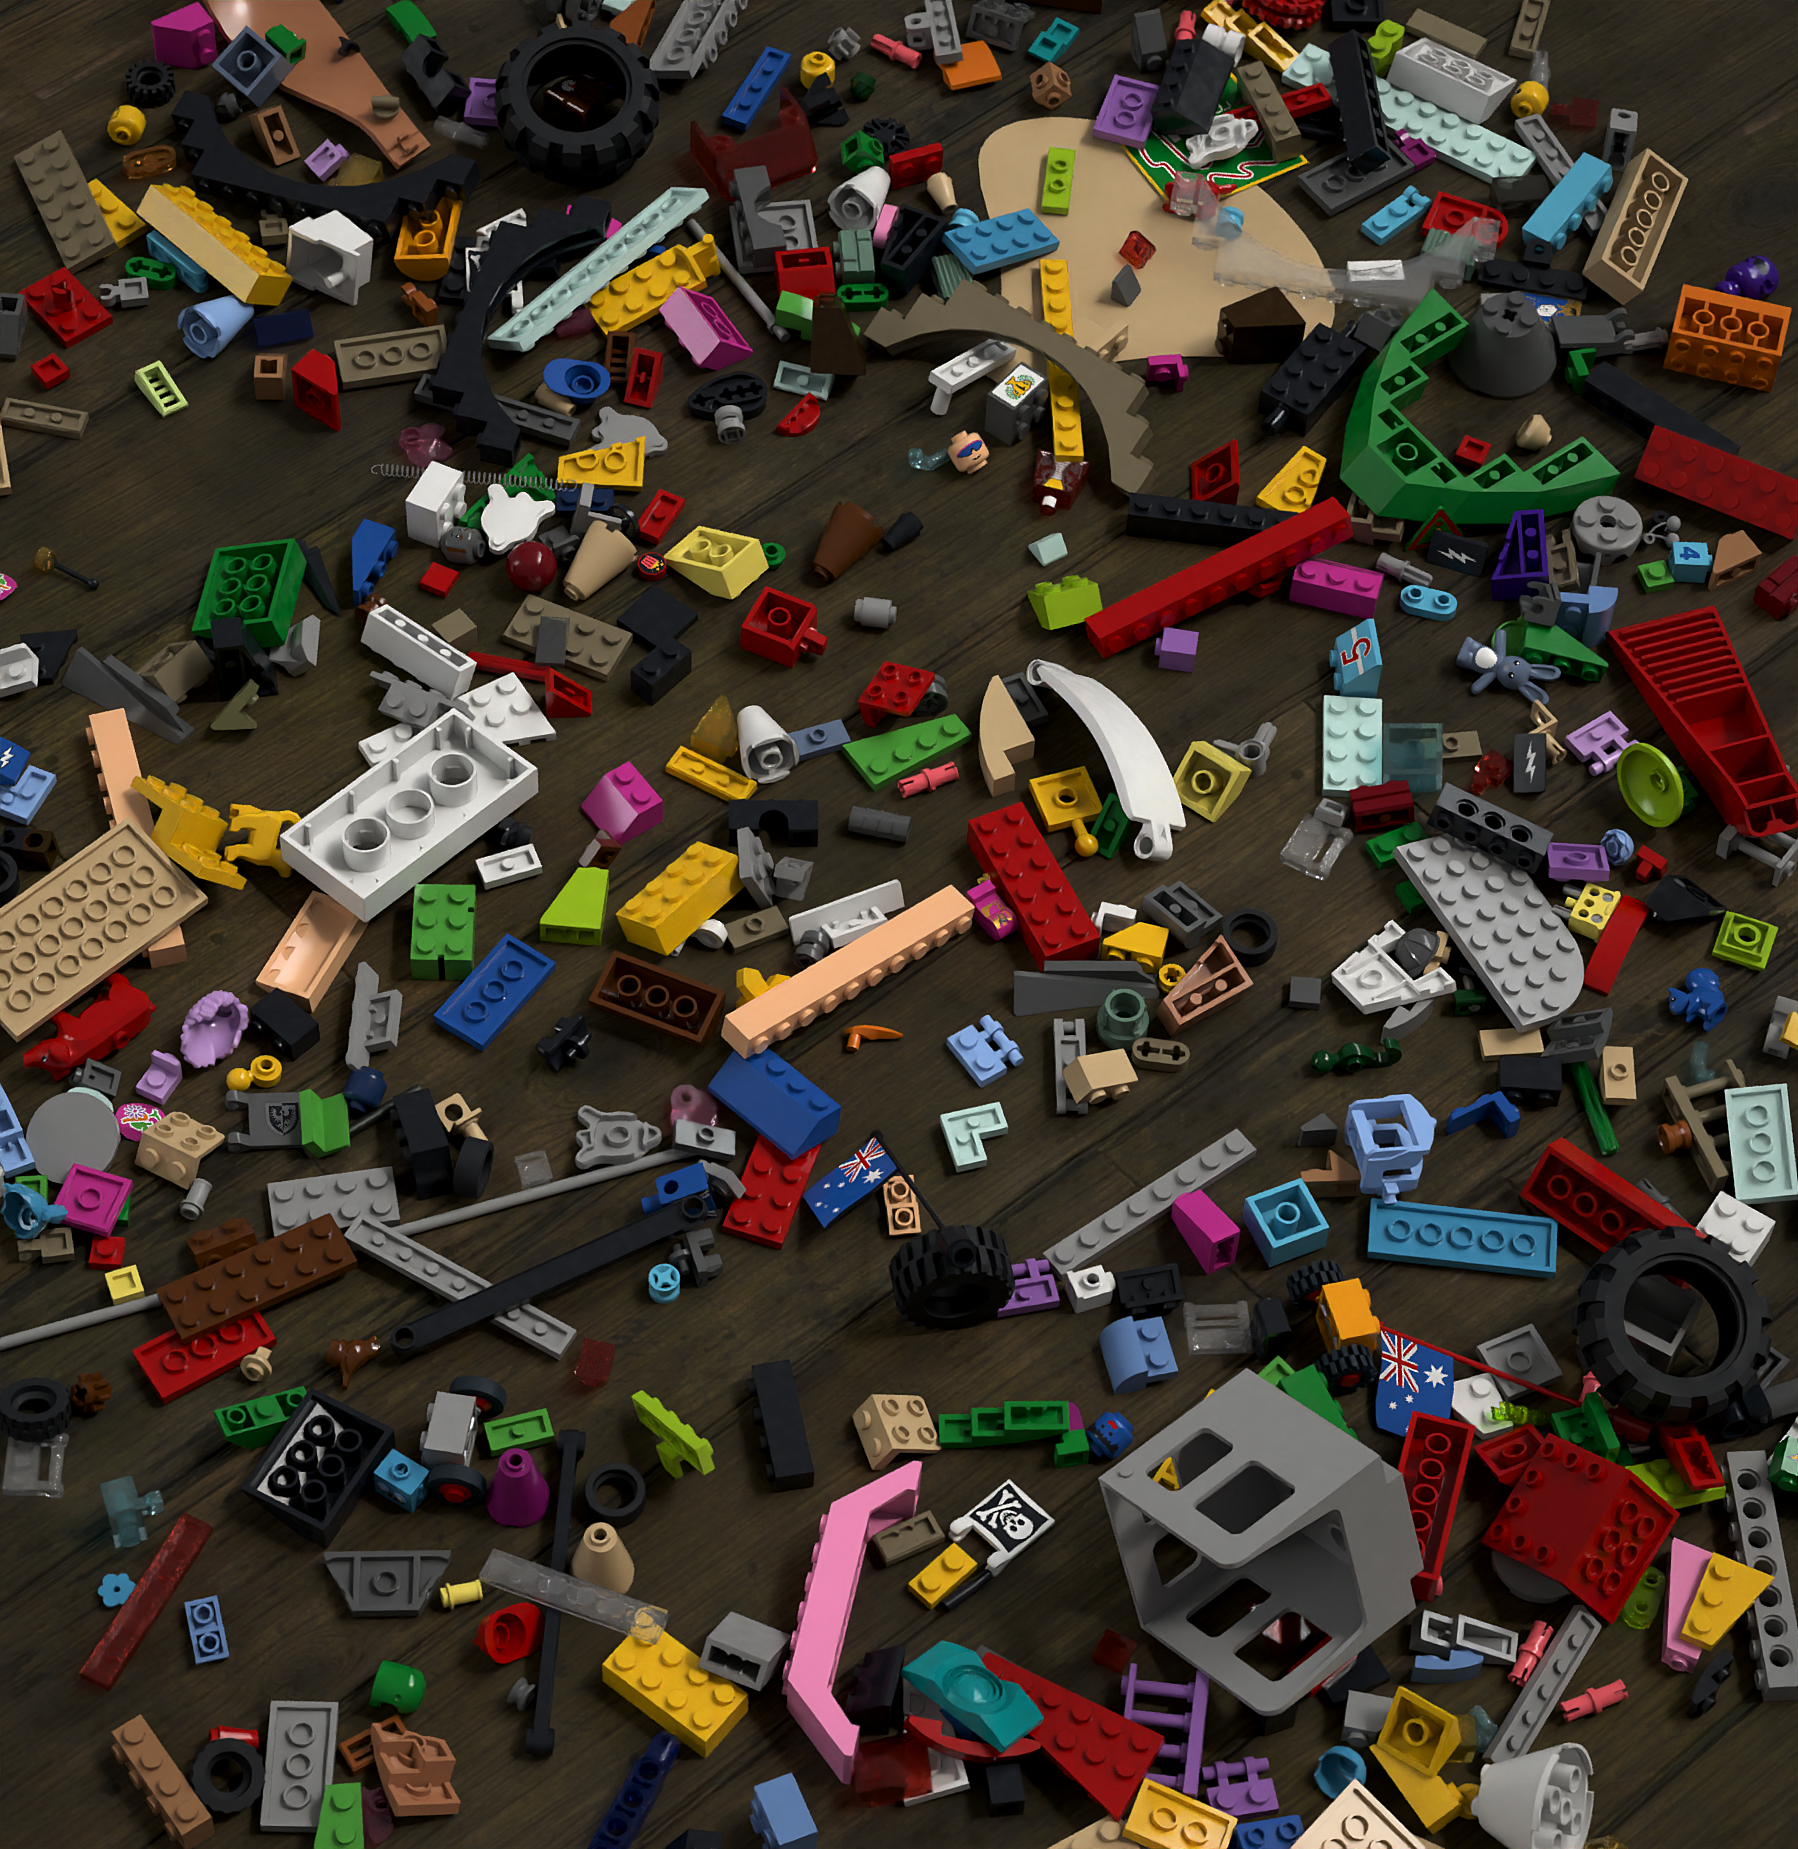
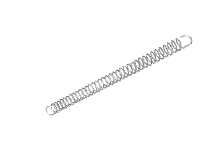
M382 463L381 465H374V466H373V467H375V466H381V473H382V475H383V476L388 475V469H389V465H388V464L386 465V474H385V475L383 474V471H382V466L384 465L383 463ZM393 464L391 466V475H393L394 470ZM399 465L396 466V475L393 476H403L404 478L408 476V478H411L414 473V466H412L411 477L408 475L409 466L406 468L407 475H403L404 465L401 467V476L398 475ZM419 466L417 467V476H413L414 479L419 478ZM465 470L463 471V481H464V482H465V480H464V478H465ZM468 471V480H467V482L469 481L470 484H472L473 482H474L475 484H477V483L475 482V475H476L475 471L473 472V481H472V482H470V471ZM480 472L478 473V482H479V483H480V476H481V473H480ZM484 472V474H483V482L480 483V484L485 483V477H486V473H485V472ZM489 473V475H488V480H489L488 483H489L490 485L496 484V483H495L496 473H494V476H493L494 481H493L492 484L490 483L491 473ZM499 474V482H498V484H500V485H501V483H500V481H501V474ZM504 474V483H503V485L505 484L506 487H508L509 485H510L511 487H513V486L511 485V483H510V482H511V474L509 475V484H508V485H506V483H505V481H506V474ZM516 475L514 476V484H513V486H514V485L516 486V478H517ZM520 475V477H519V485L516 486L517 488H518L519 486H521V480H522V476H521V475ZM525 476V478H524V483H525V484H524L523 487H526V488L531 487L532 489H534L535 487L537 488V486H536L537 477H535V485H534V487H532V486H531L532 476H530V479H529L530 484H529V487H527V486H526L527 476ZM542 477L540 478L539 488L541 487L542 490H544L545 488L547 489V477L545 478L544 488H542L541 486ZM552 478L550 479V488H551V489H552V482H553V479H552ZM556 478V480H555V488L552 489V490L554 491V490L556 489L557 491L562 490V491L564 492L565 490L562 489L563 479H561V482H560L561 487H560V489L558 490V489H557L558 479ZM570 479L567 480V484H566L565 490L567 489L568 481H574V480H570ZM574 481L575 484H576L575 488H574L573 490H568V491H574V490L576 489V487H577L576 481Z

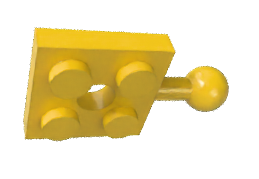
M1082 766L1030 779V791L1048 832L1073 827L1077 837L1075 841L1077 853L1083 857L1094 855L1098 850V840L1087 832L1084 823L1096 821L1103 806L1086 767ZM1068 795L1069 797L1073 798L1074 801L1070 803L1062 802L1059 798L1061 796Z

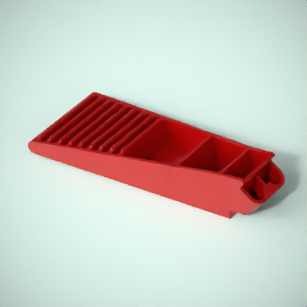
M1715 605L1607 631L1605 637L1609 647L1727 825L1730 823L1741 835L1747 838L1764 837L1798 827V786L1786 767Z

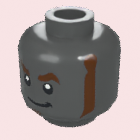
M455 526L443 535L441 550L448 561L470 566L475 564L484 555L486 543L478 530Z

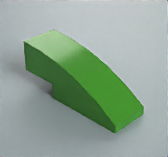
M782 290L776 308L774 325L800 330V339L811 341L813 300ZM852 322L857 337H859L860 327Z

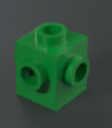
M861 130L840 144L843 164L852 172L860 174L871 167H882L884 165L882 144Z

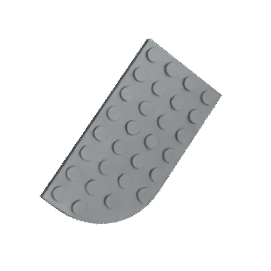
M1449 834L1396 847L1393 856L1518 1033L1553 1023L1569 1011L1583 985V959L1575 939L1559 916L1552 913L1551 905L1525 870Z

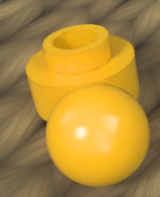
M262 1055L252 1061L249 1071L242 1068L231 1070L227 1075L226 1083L230 1090L241 1092L246 1091L252 1082L260 1087H272L280 1081L282 1066L276 1058Z

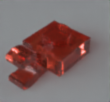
M1572 97L1571 105L1552 103L1551 114L1569 116L1568 124L1596 127L1599 100Z
M1491 749L1475 766V775L1472 778V781L1475 783L1469 790L1480 796L1489 784L1498 788L1513 772V762Z

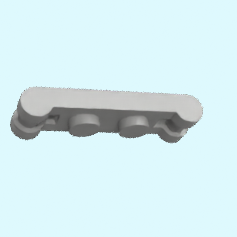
M1053 1019L1056 1114H1066V1111H1078V1114H1088V1102L1076 1104L1074 1099H1066V1094H1071V1091L1062 1074V1071L1074 1059L1086 1055L1084 1019H1075L1074 1022H1063V1019Z

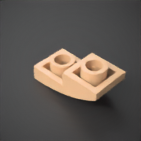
M909 1175L912 1181L914 1182L913 1175ZM893 1176L882 1186L889 1236L921 1234L916 1195L902 1176Z

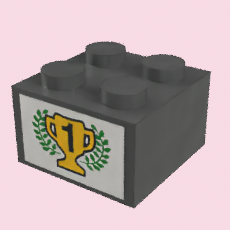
M1021 361L987 394L984 430L1010 447L1017 440H1022L1029 432V429L1035 423H1040L1047 413L1045 408L1049 393L1047 391L1048 377Z

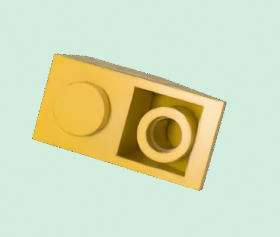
M1143 922L1130 926L1104 939L1100 961H1136L1142 965L1144 973L1159 974L1167 948L1169 929Z

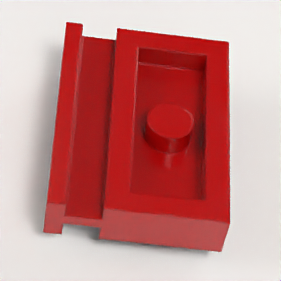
M938 142L890 155L888 174L891 180V190L927 181L930 176L940 173L943 163V148Z

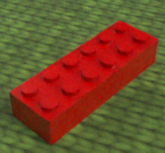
M1658 425L1654 426L1634 478L1789 539L1796 538L1798 533V479Z
M1021 801L968 820L967 843L984 873L989 875L991 883L996 887V894L1006 904V907L1010 908L1015 914L1019 923L1017 931L1041 973H1043L1044 961H1088L1098 957L1100 935L1023 802Z
M1563 1137L1547 1145L1520 1193V1196L1603 1253L1627 1236L1647 1228L1658 1231L1663 1230L1668 1225L1689 1227L1695 1231V1236L1707 1237V1235ZM1661 1275L1670 1283L1682 1289H1689L1690 1284L1681 1279Z
M1412 1411L1397 1470L1403 1476L1424 1569L1410 1579L1413 1596L1415 1599L1433 1603L1476 1426Z

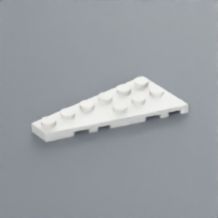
M514 672L457 697L469 705L468 709L475 716L473 722L505 745L519 743V746L530 744V740L543 738L546 741L556 740L555 730ZM441 710L436 720H438L447 712ZM402 722L358 742L359 750L372 768L423 731V729Z

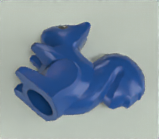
M1708 968L1691 970L1685 978L1687 990L1690 991L1689 994L1672 987L1668 988L1670 993L1668 997L1670 1012L1676 1016L1686 1013V1023H1690L1699 1016L1704 1020V1031L1707 1033L1724 1019L1728 1009L1724 995L1718 989L1720 986L1719 977Z

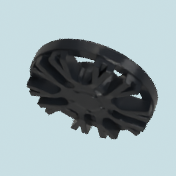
M877 117L876 120L872 119L871 123L867 122L866 125H863L862 132L865 134L867 132L872 133L867 135L877 139L882 144L883 150H888V153H883L884 160H889L890 155L907 151L910 144V134L905 128L906 125L902 124L901 121L897 123L896 119L892 120L891 117H889V120H879V117ZM897 146L901 149L895 151L893 147Z

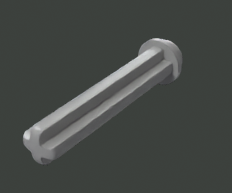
M1656 328L1652 332L1635 334V340H1627L1624 344L1632 343L1634 351L1656 347L1661 350L1664 346L1668 345V334L1665 329ZM1614 347L1595 348V357L1621 353Z

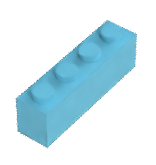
M1584 152L1522 227L1524 244L1527 245L1530 239H1537L1552 243V255L1557 249L1560 250L1564 246L1569 234L1578 229L1587 212H1591L1595 208L1601 195L1610 190L1613 184L1611 165ZM1541 247L1535 248V250L1544 251Z

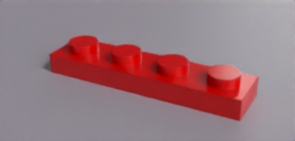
M1322 82L1280 95L1293 119L1332 107V98ZM1252 105L1223 113L1233 114L1235 119L1239 120L1241 118L1254 120L1257 123L1258 130L1262 129L1258 114Z

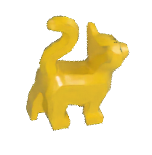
M231 804L229 818L232 820L229 831L239 832L240 829L248 830L247 844L226 846L223 860L225 862H233L236 858H242L255 865L272 866L281 877H290L295 869L282 860L281 848L277 849L276 845L282 824L290 823L291 826L302 820L299 815L289 810L268 811L260 810L251 805Z

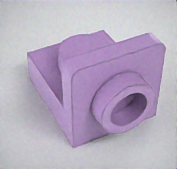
M328 139L305 160V163L323 182L342 164L349 170L353 167L347 160L350 154L339 143L335 147Z
M154 1050L151 1054L152 1064L136 1085V1092L156 1103L164 1105L183 1079L181 1063L170 1053L163 1054Z

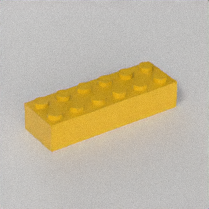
M151 184L136 211L137 214L244 303L279 306L294 279L285 272L286 268L282 264L268 258V253L264 249L249 242L250 238L246 234L233 229L228 219L216 215L213 212V207L204 201L198 200L195 197V192L188 187L181 186L176 188L169 184H163V186Z

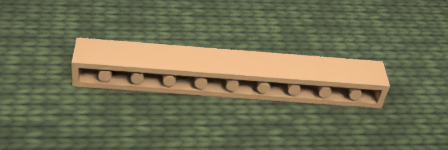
M120 708L89 715L91 727L85 729L89 745L95 744L96 750L91 751L94 767H101L102 773L97 774L100 791H107L108 795L103 797L105 811L107 815L112 814L114 819L109 821L110 830L130 817L150 838L154 829V823L148 799L130 787L135 776L141 778L142 776L125 710ZM180 924L141 952L143 958L149 957L151 969L187 961Z
M952 885L947 886L725 1016L721 1036L744 1059L755 1053H762L773 1042L784 1040L795 1029L809 1025L817 1016L824 1012H831L839 1003L846 999H853L861 990L868 986L877 985L883 977L892 972H899L905 964L914 959H921L927 951L936 946H943L949 938L956 934L965 933L972 925L975 907Z

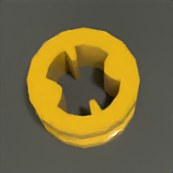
M1176 964L1164 965L1159 971L1160 990L1169 994L1186 975L1184 969ZM1167 976H1174L1173 979L1177 978V981L1170 982V979L1167 980Z

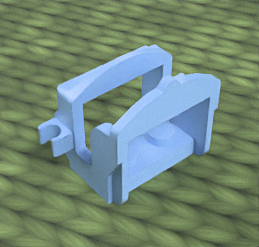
M1389 1095L1378 1099L1357 1100L1349 1105L1343 1131L1344 1142L1352 1147L1361 1174L1360 1190L1364 1194L1382 1196L1384 1204L1397 1203L1396 1194L1412 1191L1417 1188L1423 1165L1422 1157L1429 1154L1433 1143L1434 1128L1437 1121L1429 1116L1423 1105L1412 1095ZM1402 1113L1408 1131L1399 1123L1377 1125L1375 1119L1392 1118ZM1394 1143L1395 1147L1380 1148L1378 1144ZM1403 1169L1405 1174L1383 1176V1172L1386 1170Z

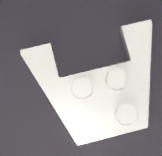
M1393 920L1384 925L1385 931L1379 936L1373 935L1368 940V946L1360 953H1353L1331 973L1333 983L1364 1015L1452 993L1457 990L1455 980L1441 967L1413 980L1387 955V953L1396 949L1398 940L1406 933Z

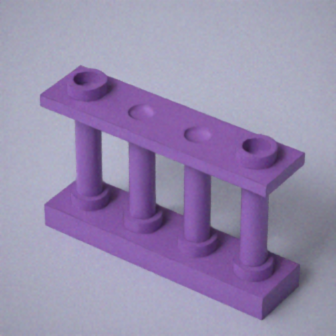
M1130 1663L1129 1675H1123L1121 1695H1126L1124 1717L1138 1724L1184 1729L1185 1733H1190L1188 1743H1182V1746L1164 1744L1157 1757L1180 1759V1763H1186L1185 1774L1179 1773L1178 1776L1147 1773L1145 1777L1197 1800L1210 1678L1197 1670L1196 1682H1189V1685L1137 1680V1664ZM1135 1693L1186 1698L1187 1702L1193 1703L1192 1713L1186 1712L1185 1715L1133 1710Z

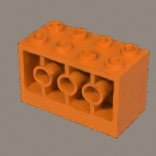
M1683 284L1663 368L1771 392L1780 363L1792 308Z

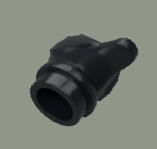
M505 817L488 831L494 835L495 840L505 847L514 846V848L529 844L533 827L526 825L525 822H517L514 817Z

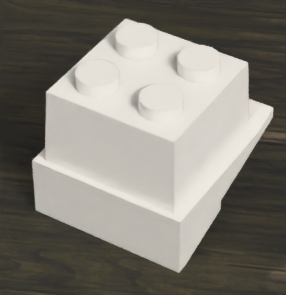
M337 210L314 220L307 217L289 227L286 273L294 278L292 280L294 283L312 291L317 289L355 306L358 300V288L370 281L373 239Z

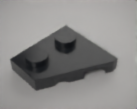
M77 629L20 634L21 643H25L39 659L37 686L54 685L59 676V669L65 665L68 659V651L72 644H76L78 641Z

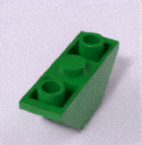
M302 1386L214 1410L213 1415L225 1440L252 1450L272 1444L307 1392L305 1387Z

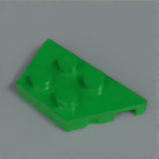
M530 453L506 474V485L509 484V475L511 474L510 483L512 486L514 484V476H517L516 486L519 485L520 475L522 476L521 486L518 488L515 485L513 487L510 485L506 487L505 484L503 485L504 477L500 481L509 498H515L518 493L526 492L534 501L548 500L556 504V495L551 488L549 490L539 488L541 477L542 488L545 487V477L542 471L537 469L534 464V458ZM525 476H527V481H526V486H527V487H529V484H530V482H529L530 476H532V482H531V486H532V487H534V485H535V477H537V483H536L537 488L535 487L534 489H532L531 487H529V488L523 487L524 484H525V483H524V478H525ZM488 492L459 519V526L474 528L484 532L481 529V516L485 507L490 503Z

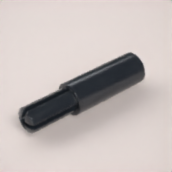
M986 1569L972 1580L969 1579L940 1601L941 1607L947 1613L955 1609L978 1592L979 1588L993 1579L992 1572Z

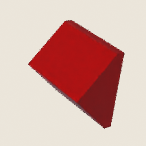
M1233 439L1191 463L1192 500L1237 505L1240 487L1237 440Z

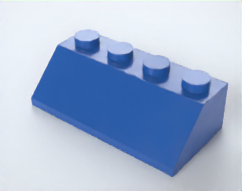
M768 1047L762 1053H755L746 1059L734 1050L708 1085L710 1093L792 1160L837 1133L842 1106Z

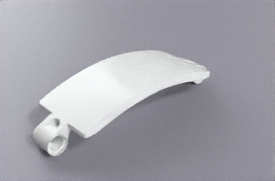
M1039 659L1032 661L1026 671L1029 683L1054 689L1075 710L1092 733L1106 760L1123 811L1130 820L1143 823L1142 829L1134 842L1135 854L1139 858L1156 862L1168 860L1173 851L1170 829L1182 831L1186 827V822L1172 775L1151 734L1126 704L1096 680L1074 674L1058 664Z

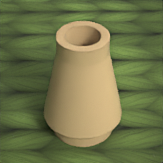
M943 172L930 176L927 180L926 189L941 208L943 214H951L956 211L958 206L955 201L952 179Z
M545 382L535 392L534 397L538 400V404L556 413L570 417L577 408V405L569 397L553 392Z

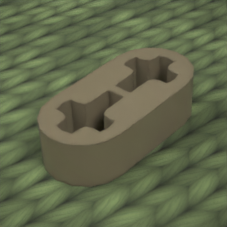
M1140 1038L1136 1040L1131 1052L1132 1062L1137 1067L1171 1073L1184 1071L1188 1066L1190 1057L1189 1049L1183 1043L1154 1038ZM1143 1050L1149 1051L1148 1057L1142 1056ZM1173 1054L1179 1055L1178 1061L1172 1060Z

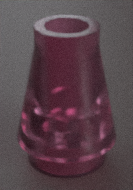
M580 307L569 318L557 323L554 328L558 338L561 339L568 336L591 333V329L596 328V323L589 307L584 309Z

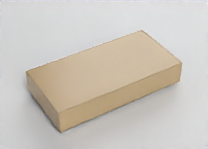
M1515 1028L1479 1030L1478 1039L1483 1062L1499 1061L1500 1055L1541 1058L1540 1056L1544 1052L1539 1028L1518 1033Z

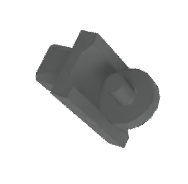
M711 1228L695 1231L692 1229L684 1233L683 1244L685 1249L682 1248L681 1244H675L673 1246L674 1253L668 1257V1263L677 1270L680 1269L682 1275L690 1273L689 1266L691 1265L699 1289L708 1286V1278L723 1273V1263L719 1253L704 1257L701 1251L715 1248Z

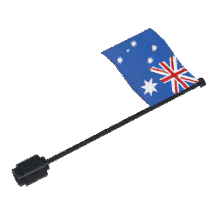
M878 1129L870 1133L871 1140L855 1155L820 1179L803 1195L805 1201L825 1231H827L844 1214L874 1194L899 1172L941 1230L936 1244L949 1265L954 1268L965 1269L970 1267L976 1259V1246L965 1230L959 1226L946 1227L886 1145L883 1140V1134Z

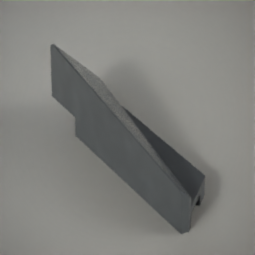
M82 646L77 650L62 680L64 687L110 711L124 708L127 720L175 745H180L195 732L193 726L176 715L180 708L173 699L114 656L110 655L102 664Z
M1044 961L1043 973L1014 971L1012 987L1013 1011L1016 1017L1102 1006L1106 1002L1108 995L1112 992V989H1130L1137 992L1141 997H1145V1000L1159 997V979L1156 973H1144L1142 965L1136 961Z

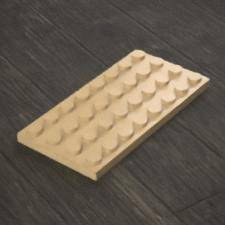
M130 817L0 908V1025L16 1042L26 1037L208 904V897Z

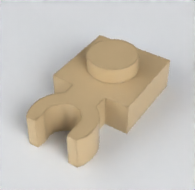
M1437 931L1440 945L1431 962L1425 967L1423 976L1440 968L1441 963H1448L1452 947L1447 946L1448 933Z

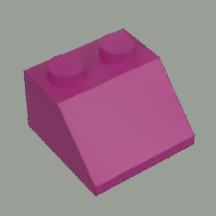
M198 1L151 22L154 53L157 63L162 60L165 62V65L197 69L218 58L214 21Z
M630 761L605 774L581 805V810L599 831L601 829L607 830L620 845L663 822V800Z

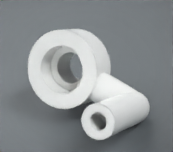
M710 919L706 920L690 937H696L702 944L710 948H721L728 933L720 921ZM686 940L673 950L670 955L678 956Z

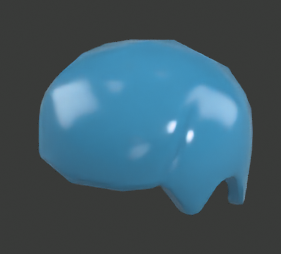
M1337 1745L1326 1750L1319 1758V1768L1314 1775L1321 1791L1335 1800L1354 1779H1357L1364 1785L1367 1767L1357 1752L1349 1747Z

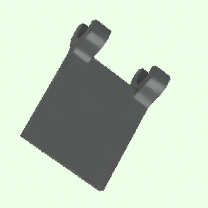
M1616 308L1606 315L1552 316L1551 318L1560 348L1614 347L1623 354H1632L1634 351L1632 343L1624 344L1627 340H1635L1634 331L1626 330L1624 322H1616L1619 318H1627L1625 308Z

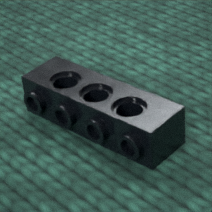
M1447 782L1426 823L1533 875L1545 856L1554 834Z

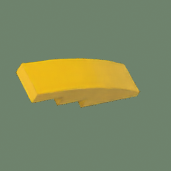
M1214 0L1200 14L1209 24L1225 28L1226 33L1232 30L1245 34L1246 39L1243 51L1282 73L1286 71L1299 55L1265 21L1257 24L1242 8L1236 12L1224 0Z

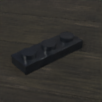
M455 237L449 269L442 279L439 304L463 306L467 292L465 248H476L477 238Z

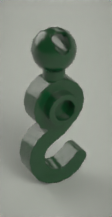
M1385 1038L1383 1040L1386 1051L1382 1053L1374 1052L1369 1047L1356 1042H1349L1344 1044L1337 1054H1331L1327 1050L1316 1051L1312 1056L1311 1066L1319 1074L1330 1072L1334 1066H1339L1343 1070L1354 1073L1362 1070L1367 1064L1375 1068L1391 1066L1401 1059L1402 1053L1399 1041L1393 1038Z

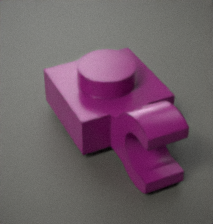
M1403 128L1394 132V136L1397 139L1392 141V143L1415 165L1414 173L1435 162L1437 155L1421 138L1413 140Z

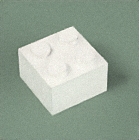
M431 461L405 500L408 537L436 548L441 546L443 535L454 527L456 521L466 512L467 504L464 503L466 486L463 485V472Z
M1720 1191L1696 1229L1707 1236L1711 1234L1730 1245L1732 1249L1728 1254L1739 1264L1746 1260L1750 1267H1752L1768 1243L1776 1221Z

